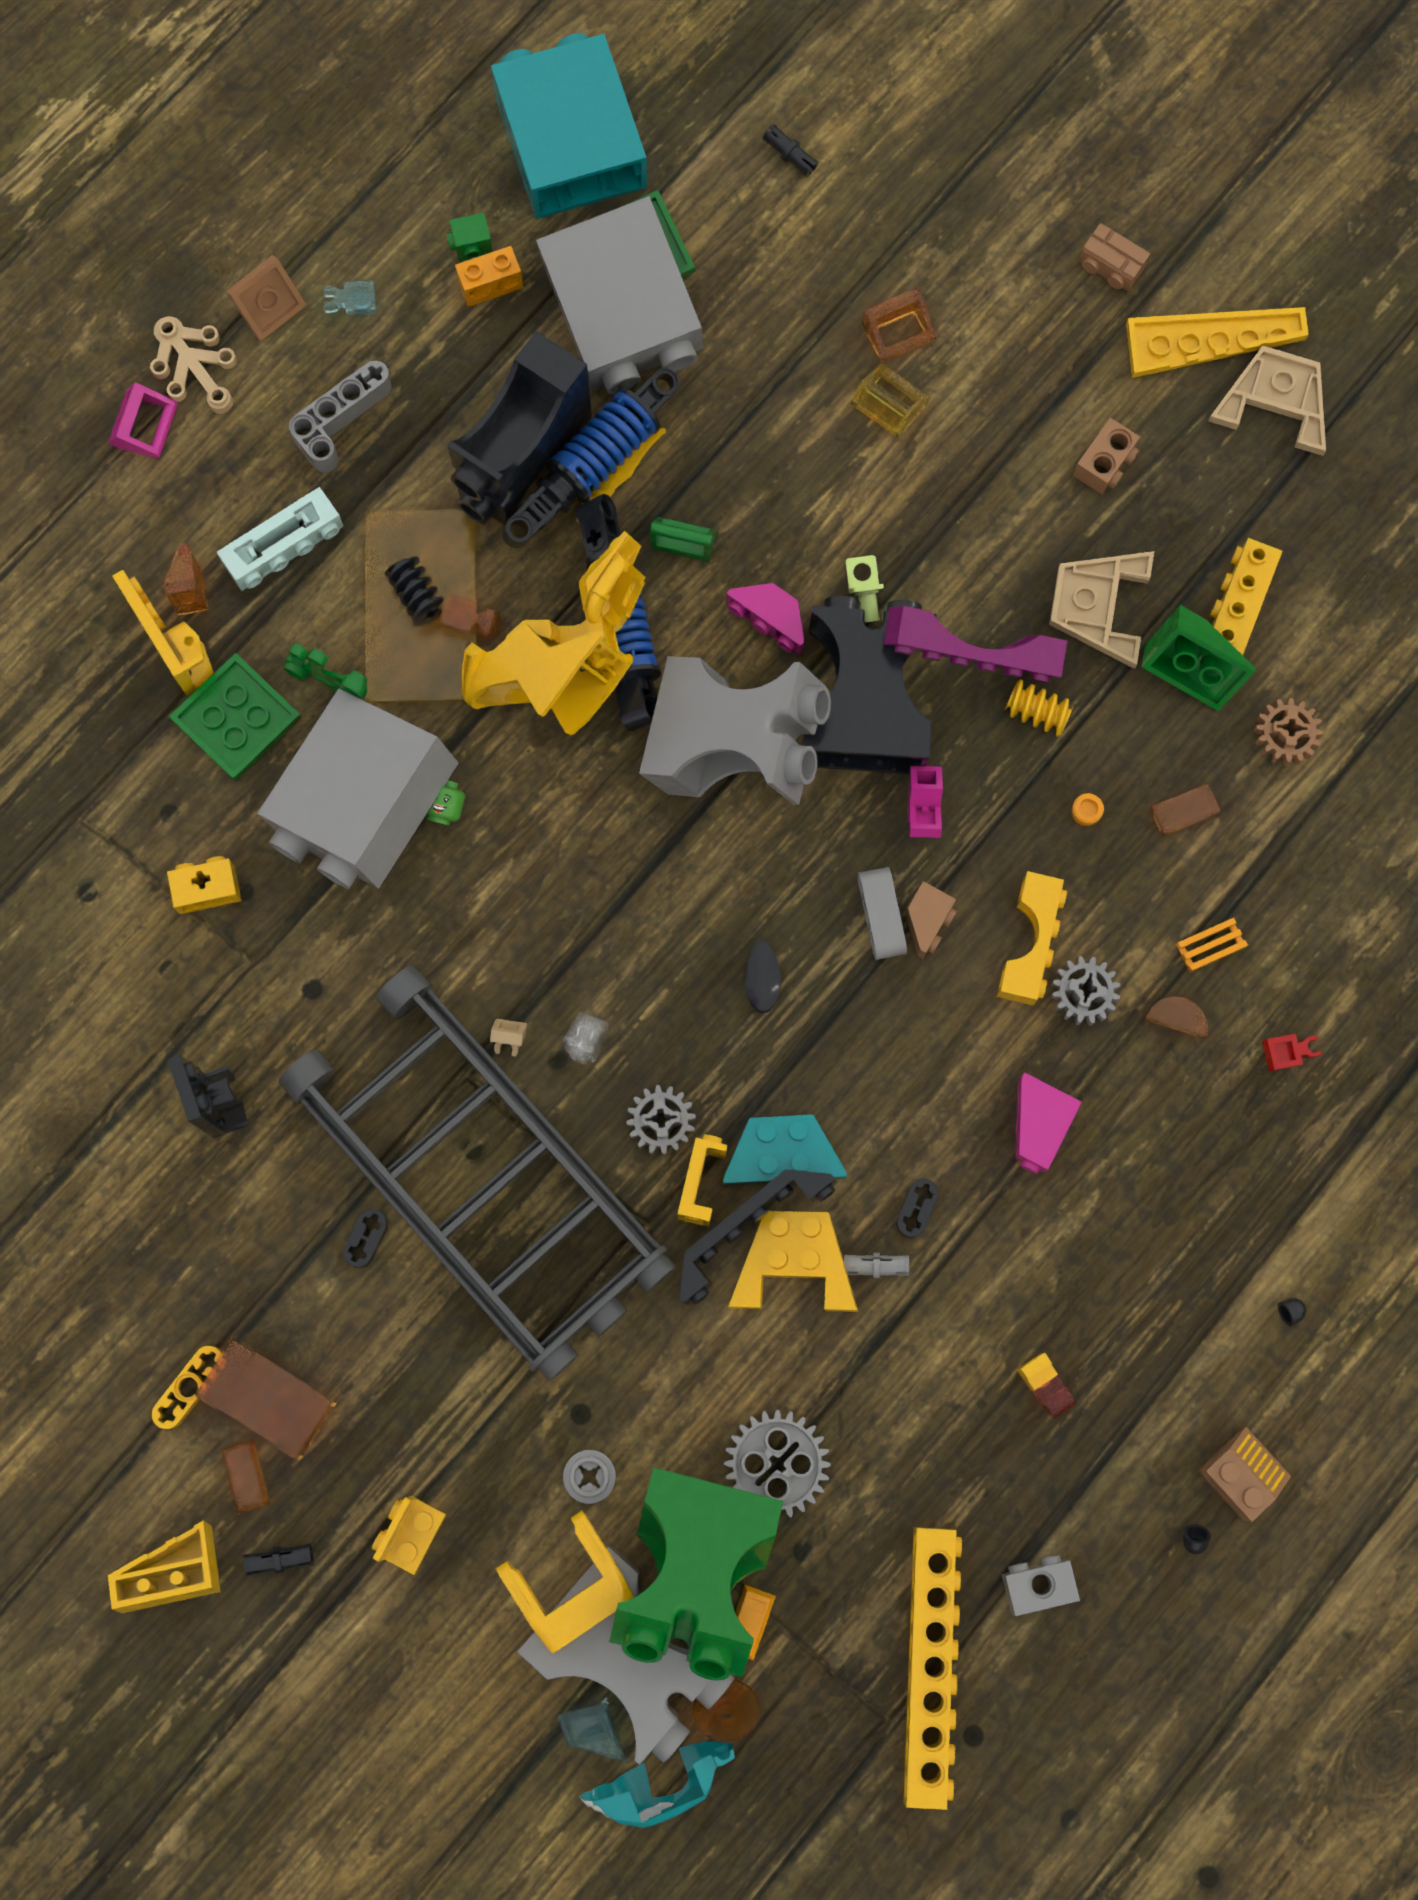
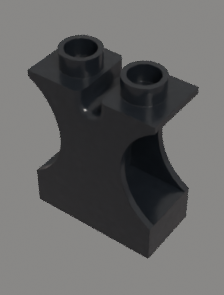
M535 331L515 357L503 387L484 416L464 436L448 444L451 463L456 469L450 479L458 488L460 495L456 503L467 516L483 525L491 517L506 525L507 521L516 513L523 496L535 477L545 466V462L561 450L566 443L571 442V438L579 434V430L586 426L587 422L592 418L587 364L537 331Z
M832 596L824 600V606H812L809 633L815 636L827 649L836 672V683L830 692L831 709L827 721L824 724L817 725L814 735H802V745L812 746L816 752L817 768L910 774V766H927L930 758L931 721L924 717L913 705L903 681V666L910 655L895 653V647L884 645L889 607L907 606L922 610L921 604L909 600H894L886 603L885 612H883L881 625L878 629H870L865 625V611L860 609L861 602L856 598Z

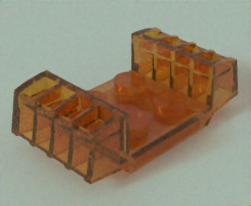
M232 1337L195 1393V1396L207 1405L225 1412L276 1444L274 1447L298 1460L302 1459L336 1405V1402Z

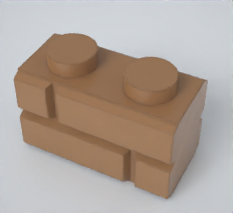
M1100 223L1084 245L1078 262L1082 264V267L1088 273H1098L1106 278L1108 284L1113 288L1124 289L1129 292L1145 269L1151 253Z

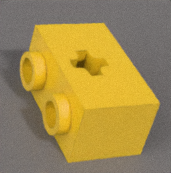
M223 856L207 859L204 864L194 866L193 863H184L177 865L175 870L167 871L173 907L179 914L242 901L235 865L229 858L225 859ZM207 878L208 882L205 883V888L201 889L199 886L203 884L202 879Z

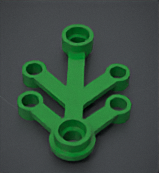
M293 643L288 651V654L291 656H287L284 660L286 665L283 669L297 680L305 682L307 677H311L335 692L341 689L362 700L368 693L366 685L368 679L362 674L352 670L350 674L342 675L325 670L324 666L329 657L320 650L312 648L309 652L305 647Z

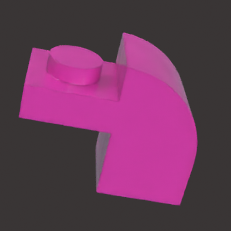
M910 766L907 802V822L909 823L910 837L941 838L943 780L942 767Z

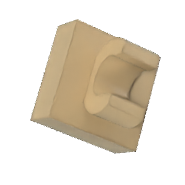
M496 1019L491 1029L490 1042H496L494 1045L495 1054L500 1053L502 1044H509L512 1047V1056L515 1057L525 1039L527 1023Z

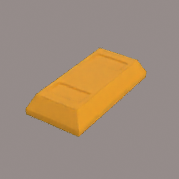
M744 1585L735 1613L745 1630L754 1638L748 1659L754 1661L776 1596Z

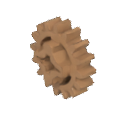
M1289 698L1285 705L1281 699H1278L1274 703V707L1268 704L1263 710L1264 714H1260L1256 719L1261 725H1257L1253 733L1261 736L1256 740L1255 744L1265 746L1261 754L1264 756L1271 753L1273 755L1271 762L1275 763L1279 758H1282L1283 765L1287 766L1293 759L1295 764L1299 765L1303 761V757L1306 759L1311 758L1314 754L1313 750H1317L1320 747L1321 743L1316 739L1321 738L1324 731L1316 729V727L1320 725L1322 720L1312 718L1316 710L1313 708L1306 711L1304 709V701L1296 706L1294 705L1293 698ZM1282 714L1280 721L1270 723L1274 717ZM1306 741L1303 747L1295 750L1297 743Z

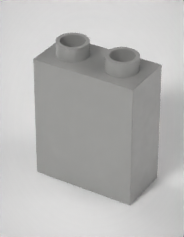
M649 196L536 240L543 266L580 360L587 364L588 380L593 391L606 387L608 394L614 395L620 387L629 390L636 387L641 382L639 375L641 372L660 365L663 368H669L677 372L689 367L697 360L696 351L704 348L702 327Z
M338 689L257 814L276 831L268 844L282 855L297 863H301L306 854L310 852L322 859L317 870L334 883L350 889L355 879L359 878L379 889L436 800L441 788L444 787L457 767L458 761L437 736Z

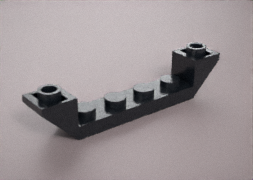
M787 1169L781 1172L684 1252L680 1300L687 1305L691 1302L696 1305L710 1294L707 1289L713 1284L697 1264L701 1261L703 1264L708 1263L719 1253L717 1248L725 1241L730 1244L744 1233L742 1227L752 1220L756 1223L769 1212L767 1207L776 1199L780 1203L794 1192L792 1186L797 1183L812 1202L817 1199L822 1202L835 1192L833 1186L838 1183L835 1178L827 1173Z

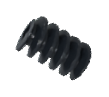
M418 556L405 558L394 563L385 571V576L388 577L389 584L394 587L395 594L400 597L401 604L406 607L407 614L412 617L413 624L415 626H423L436 620L441 615L442 609H439V607L443 604L444 598L442 596L433 598L437 594L438 588L436 586L427 588L431 584L432 579L430 576L422 577L426 569L424 566L416 567L420 562Z

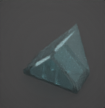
M607 1697L557 1715L567 1748L577 1747L628 1763Z

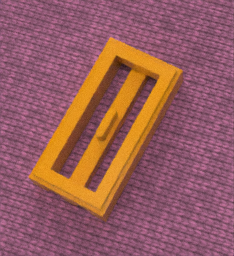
M1234 918L1176 944L1189 972L1195 971L1248 946L1246 940L1243 941L1241 937L1242 932L1240 929H1237ZM1229 928L1231 933L1187 952L1185 947ZM1232 939L1236 942L1235 945L1195 963L1191 960L1192 957Z

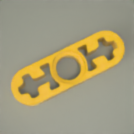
M204 1346L194 1354L155 1404L152 1410V1420L156 1426L162 1429H174L183 1422L224 1369L226 1358L221 1349L213 1346ZM215 1353L214 1361L217 1365L215 1368L207 1367L202 1375L208 1376L204 1382L200 1375L192 1373L191 1370L195 1367L196 1370L200 1371L205 1365L202 1357L205 1354L212 1355ZM186 1378H193L198 1385L197 1392L191 1397H185L180 1391L181 1383ZM172 1394L178 1400L187 1403L185 1408L182 1405H177L173 1410L174 1421H162L164 1414L161 1412L162 1408H171L176 1400L170 1398Z

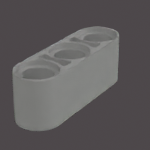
M885 867L858 872V885L875 960L907 954L906 940L890 868Z

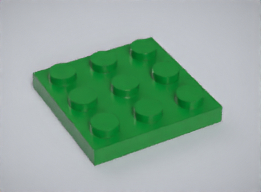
M236 653L169 715V718L235 782L302 718L280 694Z

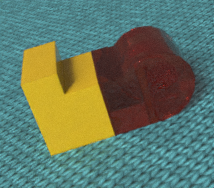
M1041 1353L1017 1369V1372L1046 1412L1055 1419L1076 1405L1068 1389L1061 1382L1062 1379L1051 1365L1052 1362L1046 1353Z

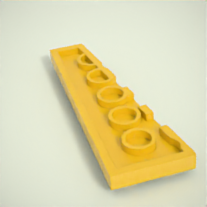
M1305 307L1128 318L1126 322L1132 378L1260 350L1262 346L1272 348L1304 341L1309 335Z

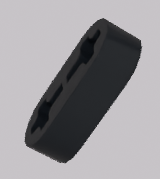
M918 1179L911 1185L897 1217V1230L906 1238H916L922 1234L936 1203L938 1189L934 1182L929 1179ZM925 1185L928 1187V1193L932 1197L931 1199L926 1198L921 1207L916 1205L919 1195L914 1191L915 1188L921 1189ZM913 1210L918 1211L916 1223L920 1224L919 1229L913 1228L911 1232H908L906 1230L907 1225L902 1222L903 1218L908 1219L912 1215Z
M367 1209L359 1216L343 1250L345 1261L352 1267L364 1268L372 1262L388 1229V1219L385 1214L377 1209ZM377 1215L379 1216L377 1221L381 1224L379 1230L373 1229L368 1238L365 1235L369 1226L365 1224V1220L367 1218L373 1219ZM364 1239L367 1242L363 1251L367 1253L365 1259L359 1258L357 1262H354V1255L350 1253L353 1247L359 1248Z

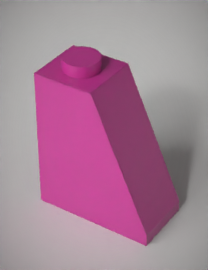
M1025 1072L1017 1082L1015 1159L1021 1161L1020 1166L1033 1174H1038L1039 1171L1045 1173L1049 1169L1082 1102Z

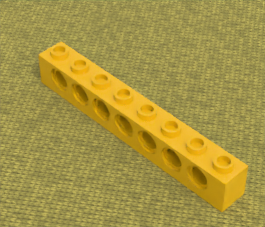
M914 1527L903 1798L906 1808L947 1810V1800L953 1801L954 1781L953 1779H948L949 1765H954L955 1745L949 1744L950 1730H955L956 1709H951V1695L957 1694V1674H952V1660H958V1640L953 1639V1626H959L960 1618L959 1605H954V1591H960L961 1573L960 1571H955L956 1557H961L962 1538L956 1537L957 1530ZM936 1553H941L946 1561L944 1569L940 1572H932L928 1565L930 1557ZM933 1588H941L944 1592V1601L939 1606H931L928 1603L927 1595ZM933 1622H939L943 1627V1634L936 1641H931L926 1636V1629ZM931 1657H938L942 1662L941 1671L936 1675H929L925 1671V1663ZM929 1692H937L941 1697L940 1705L934 1710H928L924 1707V1697ZM929 1727H936L940 1733L938 1741L932 1745L925 1744L922 1740L924 1730ZM928 1762L938 1765V1774L931 1780H926L921 1776V1769Z

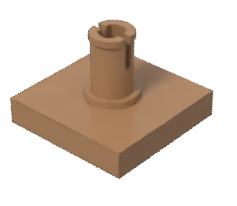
M273 255L226 291L254 336L260 341L264 340L307 306L278 258Z

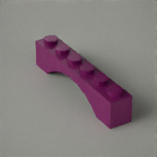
M897 606L889 607L884 645L895 647L894 652L899 654L913 655V651L922 652V658L940 661L941 657L950 658V664L968 666L970 662L977 664L978 670L995 672V669L999 668L1004 669V675L1022 677L1024 673L1031 675L1030 680L1049 683V678L1062 677L1067 641L1035 635L1025 636L1014 644L1000 649H984L968 644L954 636L930 611Z

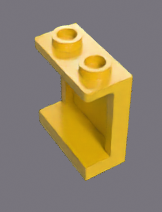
M706 1134L703 1135V1139L695 1138L677 1213L678 1220L709 1227L712 1208L695 1205V1200L706 1156L710 1155L723 1159L726 1157L727 1145L722 1144V1138Z

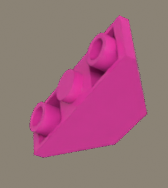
M774 583L733 588L726 593V605H728L727 608L732 614L738 618L745 617L751 621L754 629L765 636L769 634L775 638L777 644L788 653L793 651L797 655H801L804 648V635L798 600Z

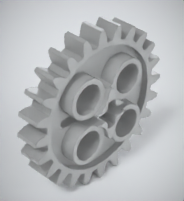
M779 1410L775 1411L773 1419H769L768 1414L763 1411L762 1422L759 1423L751 1416L750 1423L752 1427L748 1429L740 1424L739 1428L743 1433L742 1437L734 1435L730 1437L737 1445L736 1448H726L725 1450L733 1455V1460L724 1462V1465L733 1467V1472L727 1474L725 1478L736 1480L737 1483L732 1488L783 1501L781 1510L785 1509L789 1517L793 1515L792 1507L797 1506L801 1512H805L803 1501L807 1500L815 1504L816 1501L812 1496L813 1491L824 1492L822 1487L818 1485L819 1480H829L827 1475L821 1473L822 1468L831 1466V1463L822 1461L821 1456L829 1452V1449H819L818 1444L824 1440V1437L813 1438L812 1434L816 1426L813 1425L807 1429L803 1428L805 1417H801L795 1423L793 1422V1412L791 1411L785 1419H781ZM773 1431H781L786 1436V1445L781 1450H774L768 1444V1437ZM794 1442H797L799 1447L783 1462L784 1471L775 1470L760 1486H756V1480L772 1465L769 1460L770 1457H781ZM750 1454H757L763 1460V1468L758 1473H749L745 1468V1459ZM796 1455H804L809 1460V1469L803 1474L795 1473L791 1467L792 1459ZM774 1478H780L786 1484V1492L778 1498L772 1497L768 1492V1484Z

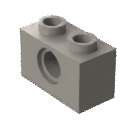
M1053 1555L1041 1558L1042 1565L1029 1567L1028 1562L1008 1566L1009 1572L1001 1575L1011 1614L1019 1616L1080 1601L1070 1560H1061L1060 1555ZM1042 1574L1047 1579V1588L1042 1593H1035L1032 1589V1580L1035 1576Z

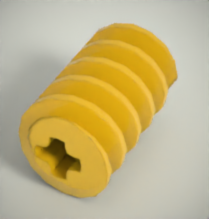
M1019 679L1005 710L1010 707L1011 718L1022 712L1021 722L1023 723L1032 716L1033 727L1035 728L1042 721L1045 722V732H1049L1055 726L1056 737H1060L1073 707L1069 709V699L1065 698L1060 704H1057V694L1054 693L1047 700L1046 689L1042 688L1035 695V685L1030 684L1023 690V680Z

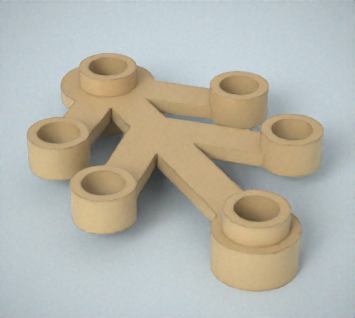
M171 316L157 321L154 326V335L157 341L160 342L157 358L150 364L154 377L165 379L169 376L170 367L168 361L172 347L179 354L174 379L167 386L169 397L177 402L186 398L187 391L185 386L190 369L208 393L207 402L210 409L217 414L228 412L233 405L229 391L224 387H218L200 362L220 365L224 369H231L237 362L233 350L222 348L216 352L189 348L184 340L200 341L206 346H215L220 341L217 329L211 325H207L202 329L183 327L179 319ZM173 327L170 333L164 332L167 328ZM209 333L215 334L212 339L205 338ZM224 356H232L229 361H222ZM158 366H165L163 371H155ZM175 388L182 389L179 394H172ZM220 394L223 395V398L221 400H214L215 396Z

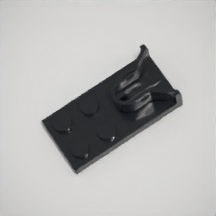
M181 1055L167 1059L188 1122L213 1138L248 1126L244 1102L237 1099L231 1091L229 1082L235 1081V1076L231 1073L228 1066L204 1074L199 1066L195 1067L192 1061L189 1062Z

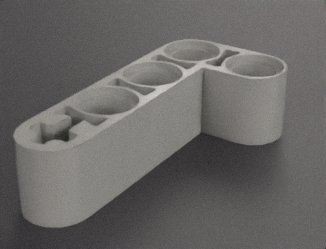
M380 361L366 363L290 420L289 430L295 445L317 471L327 473L337 467L338 455L330 437L391 392L392 382L386 365ZM349 395H359V397L355 400L347 399ZM328 411L335 412V414L332 417H323V415ZM303 429H311L307 435H298ZM321 451H329V454L325 457H316Z

